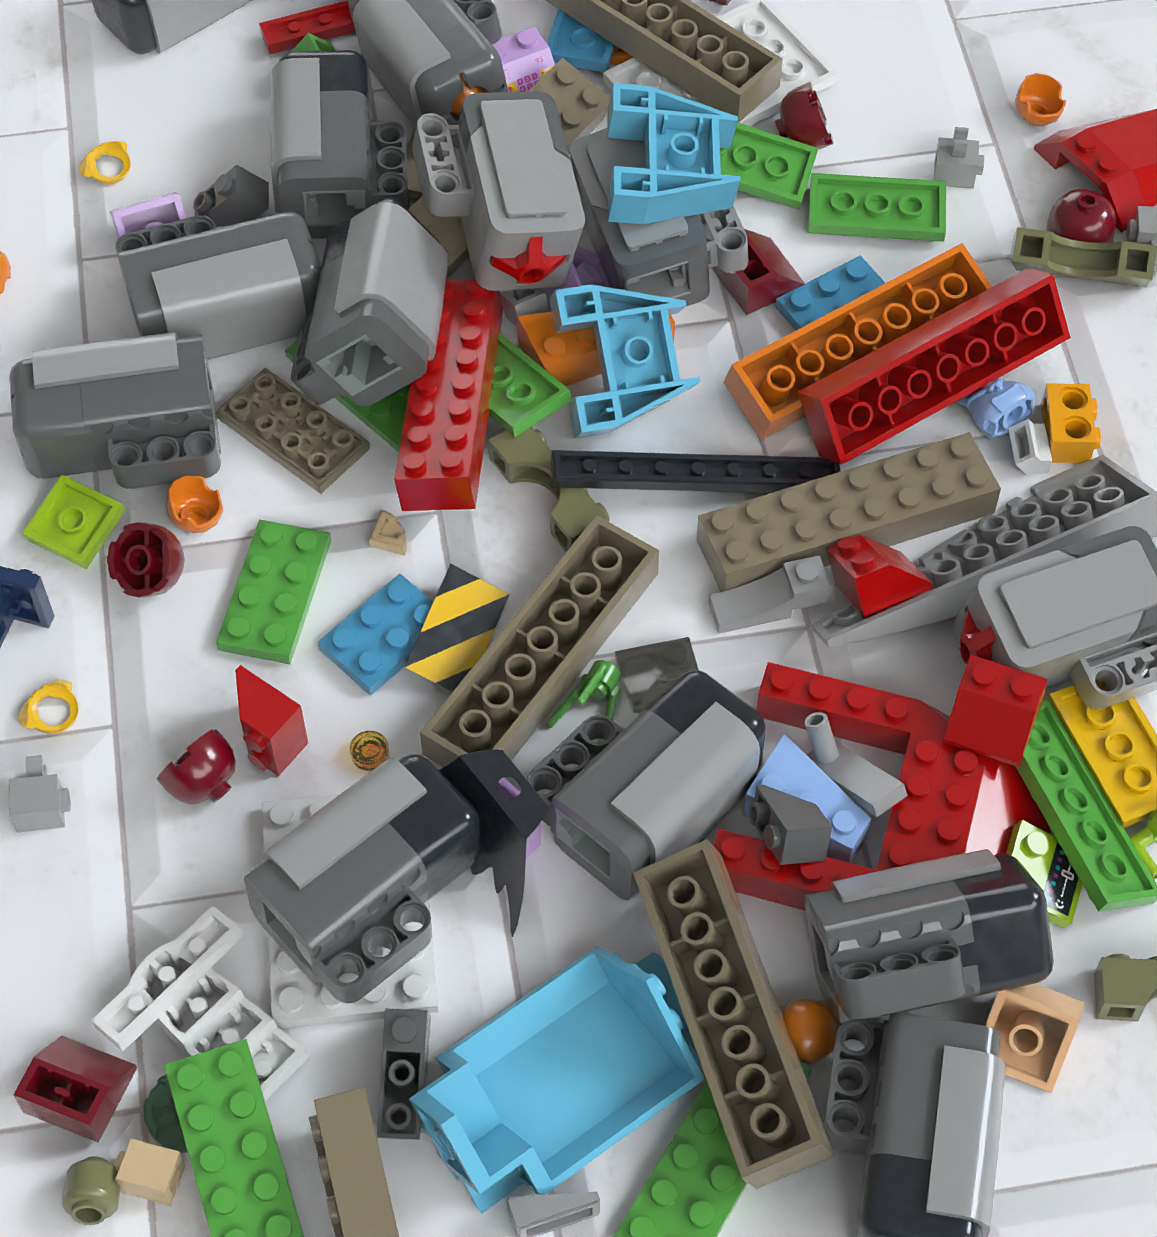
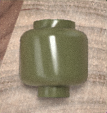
M91 1156L72 1164L67 1170L62 1206L73 1220L84 1225H95L111 1217L117 1211L120 1185L115 1180L118 1171L114 1165L102 1157Z

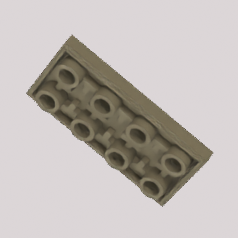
M264 368L216 410L217 419L320 494L370 449L368 440L267 368Z

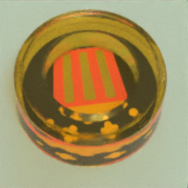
M369 730L357 734L350 743L352 762L361 770H374L389 759L387 739L377 731Z

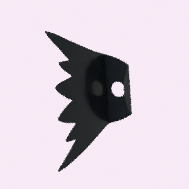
M503 750L471 752L458 756L453 762L439 769V771L474 806L479 815L480 854L473 866L470 867L472 875H477L492 866L496 893L499 894L506 885L511 936L513 937L518 925L524 893L527 838L542 821L548 805ZM504 777L514 778L521 787L520 794L515 798L502 796L497 789L498 781Z

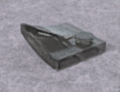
M689 637L615 651L617 668L621 673L620 678L634 713H641L684 672L699 670Z

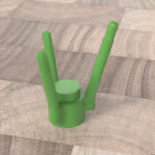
M604 660L595 661L588 674L583 675L576 688L547 721L546 726L552 728L576 700L579 705H583L589 697L598 701H602L607 697L608 703L605 716L613 720L616 702L622 692V689L616 685L621 677L619 669L610 662Z

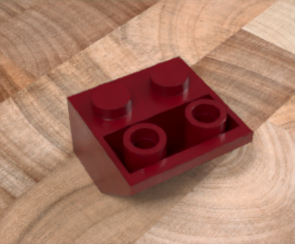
M744 229L748 241L749 262L744 270L735 271L733 274L722 271L719 266L713 267L712 270L743 312L748 315L775 303L777 298L805 285V282L770 237Z
M60 1036L33 1057L13 1095L23 1113L99 1143L137 1070V1065L67 1037Z

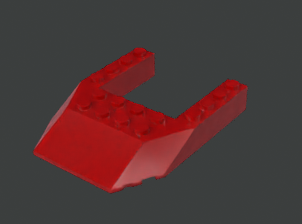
M767 662L756 711L759 712L763 719L806 730L804 723L806 717L812 713L822 712L828 717L834 737L905 755L899 781L904 783L907 796L892 806L876 870L826 857L825 861L780 865L771 849L766 847L764 840L719 828L713 846L722 855L735 892L806 911L804 896L830 890L832 881L983 849H989L994 855L1006 854L1013 827L1021 820L1051 834V830L1014 765L943 743L950 718L949 715L918 699Z

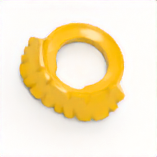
M111 141L96 146L80 162L78 171L81 175L85 177L91 176L94 180L103 184H114L123 180L131 167L130 157L126 152L127 143ZM107 154L121 160L123 169L116 176L106 177L97 171L95 160Z
M54 679L42 685L24 702V705L19 710L18 720L20 724L25 728H36L38 731L47 734L60 733L70 728L76 721L79 711L77 699L72 693V682L65 681L64 679ZM46 697L64 700L69 705L70 715L60 725H47L40 719L36 706Z

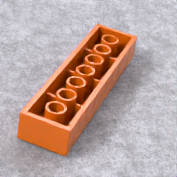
M961 243L732 364L723 383L760 439L763 440L806 417L798 395L799 391L993 286L966 247Z

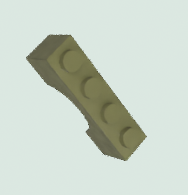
M1017 227L1013 235L1010 259L1015 270L1019 271L1029 267H1036L1039 271L1052 273L1057 276L1147 287L1153 279L1157 245L1127 241L1115 243L1082 242L1060 237L1050 231Z
M530 427L517 437L511 435L506 429L490 438V461L509 484L517 482L536 483L550 490L557 498L558 503L550 513L551 535L565 552L569 550L596 515L609 522L610 518L607 510L601 503L593 501L588 494L587 488L552 487L550 460L552 451L547 446L543 434L538 429L533 430Z
M1112 954L1107 957H1101L1094 972L1097 1019L1139 1021L1146 1005L1157 997V956L1148 959H1131L1125 954Z

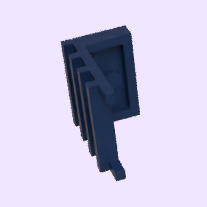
M0 566L1 648L14 620L49 628L55 617L41 576H38L33 571L27 569L15 570Z

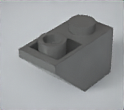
M235 165L226 174L220 175L217 181L207 190L197 195L193 204L195 216L209 217L213 220L216 227H224L256 219L269 209V182Z
M757 785L754 802H751L749 806L750 822L757 828L765 841L766 847L771 849L780 865L825 861L832 826L817 804L766 785Z

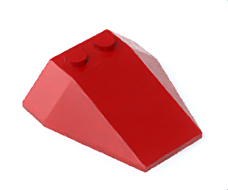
M1157 109L1060 130L1034 146V150L1055 170L1071 162L1092 181L1111 202L1117 216L1116 228L1121 233L1127 230L1128 221L1134 220L1138 206H1157Z

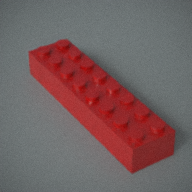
M1027 268L799 391L798 395L818 456L842 465L1070 339L1054 275Z
M475 278L446 280L436 353L433 360H428L425 374L410 384L394 477L402 511L476 509L503 306L500 290H486L477 283Z

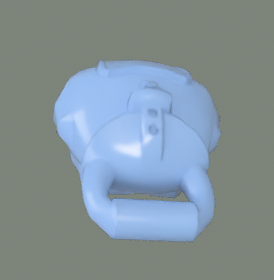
M1000 378L956 402L970 410L973 422L977 424L983 434L990 440L1007 434L1009 427L1029 418L1035 408L1033 405L1035 394L1031 388L1023 383L1004 381L1003 378Z

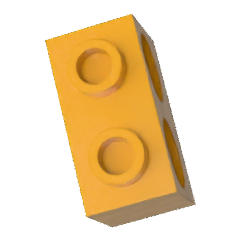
M1046 384L1041 402L1042 422L1045 423L1052 463H1084L1091 460L1094 449L1100 448L1101 431L1100 428H1095L1094 426L1098 409L1097 399L1091 398L1090 384Z

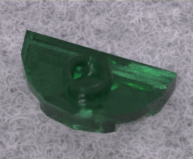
M167 1074L157 1080L158 1083L144 1101V1122L153 1140L159 1145L179 1151L180 1153H188Z

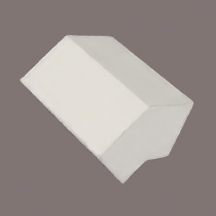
M1027 419L1009 427L1015 465L1025 474L1049 473L1052 457L1045 423L1033 424Z

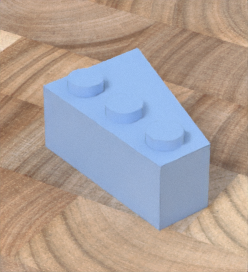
M784 734L748 789L743 815L749 818V806L751 802H754L757 785H766L817 804L832 826L826 857L852 863L866 841L871 818Z

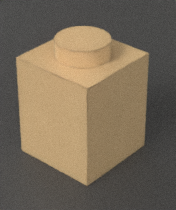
M130 1139L126 1152L121 1151L115 1161L114 1167L118 1171L115 1180L120 1185V1190L124 1194L171 1206L185 1164L179 1151Z

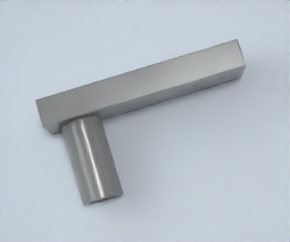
M816 712L806 717L804 723L813 751L808 753L807 756L857 805L878 817L907 796L904 783L835 741L825 713Z

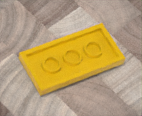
M1095 681L1098 688L1109 692L1105 684ZM1075 685L1050 693L1047 700L1050 701L1122 826L1125 828L1149 819V815L1157 809V734L1137 700L1132 698L1104 709H1094L1082 701Z

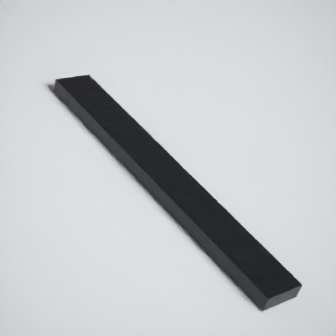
M552 450L550 457L552 487L773 493L841 472L840 464L823 457Z

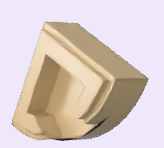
M382 510L369 538L370 546L405 556L407 549L405 531L394 515Z

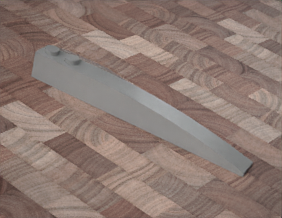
M1104 455L1098 456L1037 483L1030 488L1033 496L1023 501L1022 498L1016 496L1006 503L1007 510L996 516L989 513L981 518L977 529L973 531L962 530L919 557V565L916 567L932 582L933 589L865 617L851 602H847L812 624L813 632L828 647L933 624L956 617L981 577L987 573L1128 526L1141 527L1153 539L1157 537V491Z

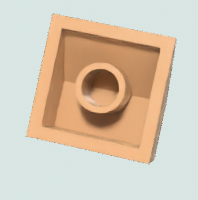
M1036 983L998 991L985 1026L993 1028L1000 1033L999 1057L1005 1062V1075L1052 1093L1080 1022L1085 1003Z

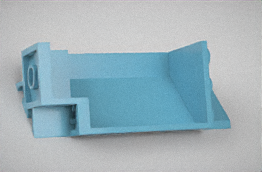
M596 946L435 1057L444 1075L416 1093L409 1100L422 1122L421 1132L426 1133L432 1139L437 1148V1154L456 1180L461 1178L471 1196V1200L482 1214L522 1184H525L537 1195L547 1194L705 1078L697 1065L700 1063L666 964L661 957L652 952L637 964H629L623 961L617 953L611 954Z

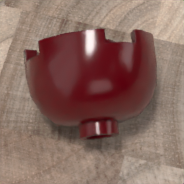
M810 81L789 91L782 99L779 107L781 119L775 121L779 135L819 149L833 145V137L831 132L828 133L827 119L815 90L813 91L812 82Z
M1088 189L1072 190L1061 196L1053 205L1049 213L1046 231L1076 241L1112 243L1117 216L1111 202L1104 195Z
M136 522L125 525L122 528L124 531L120 533L116 542L111 541L109 545L107 565L111 579H116L120 587L125 590L123 592L129 596L147 598L166 593L178 582L184 568V552L177 537L167 528L152 523Z
M211 729L186 748L188 751L175 764L170 762L157 777L158 782L169 794L186 804H199L208 798L215 803L232 788L228 781L234 774L236 767L233 749L217 729Z

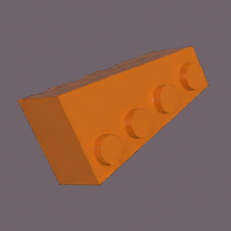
M552 311L517 316L518 343L522 351L564 386H569L602 374L593 327L555 333ZM669 315L670 326L674 342L675 321L672 318V316Z

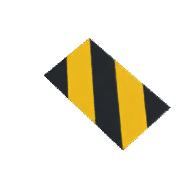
M450 563L405 668L453 692L486 652L510 594Z

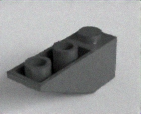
M385 1008L377 1138L420 1140L422 1122L409 1098L424 1089L426 1085L431 1015L427 1010Z

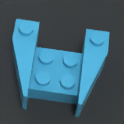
M613 83L607 110V138L644 141L645 168L614 166L608 191V222L649 224L682 215L686 217L733 208L740 184V176L721 175L720 147H731L738 116L650 86Z
M591 284L558 289L550 296L549 300L555 333L593 327L605 389L603 393L578 396L569 402L575 438L610 433L692 389L701 382L700 377L680 379L669 315L678 314L686 307V300Z

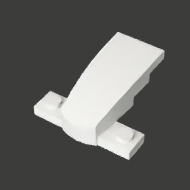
M213 905L175 941L172 940L149 954L136 968L129 981L130 984L91 1020L94 1027L122 1052L154 1021L157 1022L186 1057L247 1039L265 1101L309 1058L307 1050L278 1028L271 1016L246 999L240 988L210 969L244 936L241 928Z

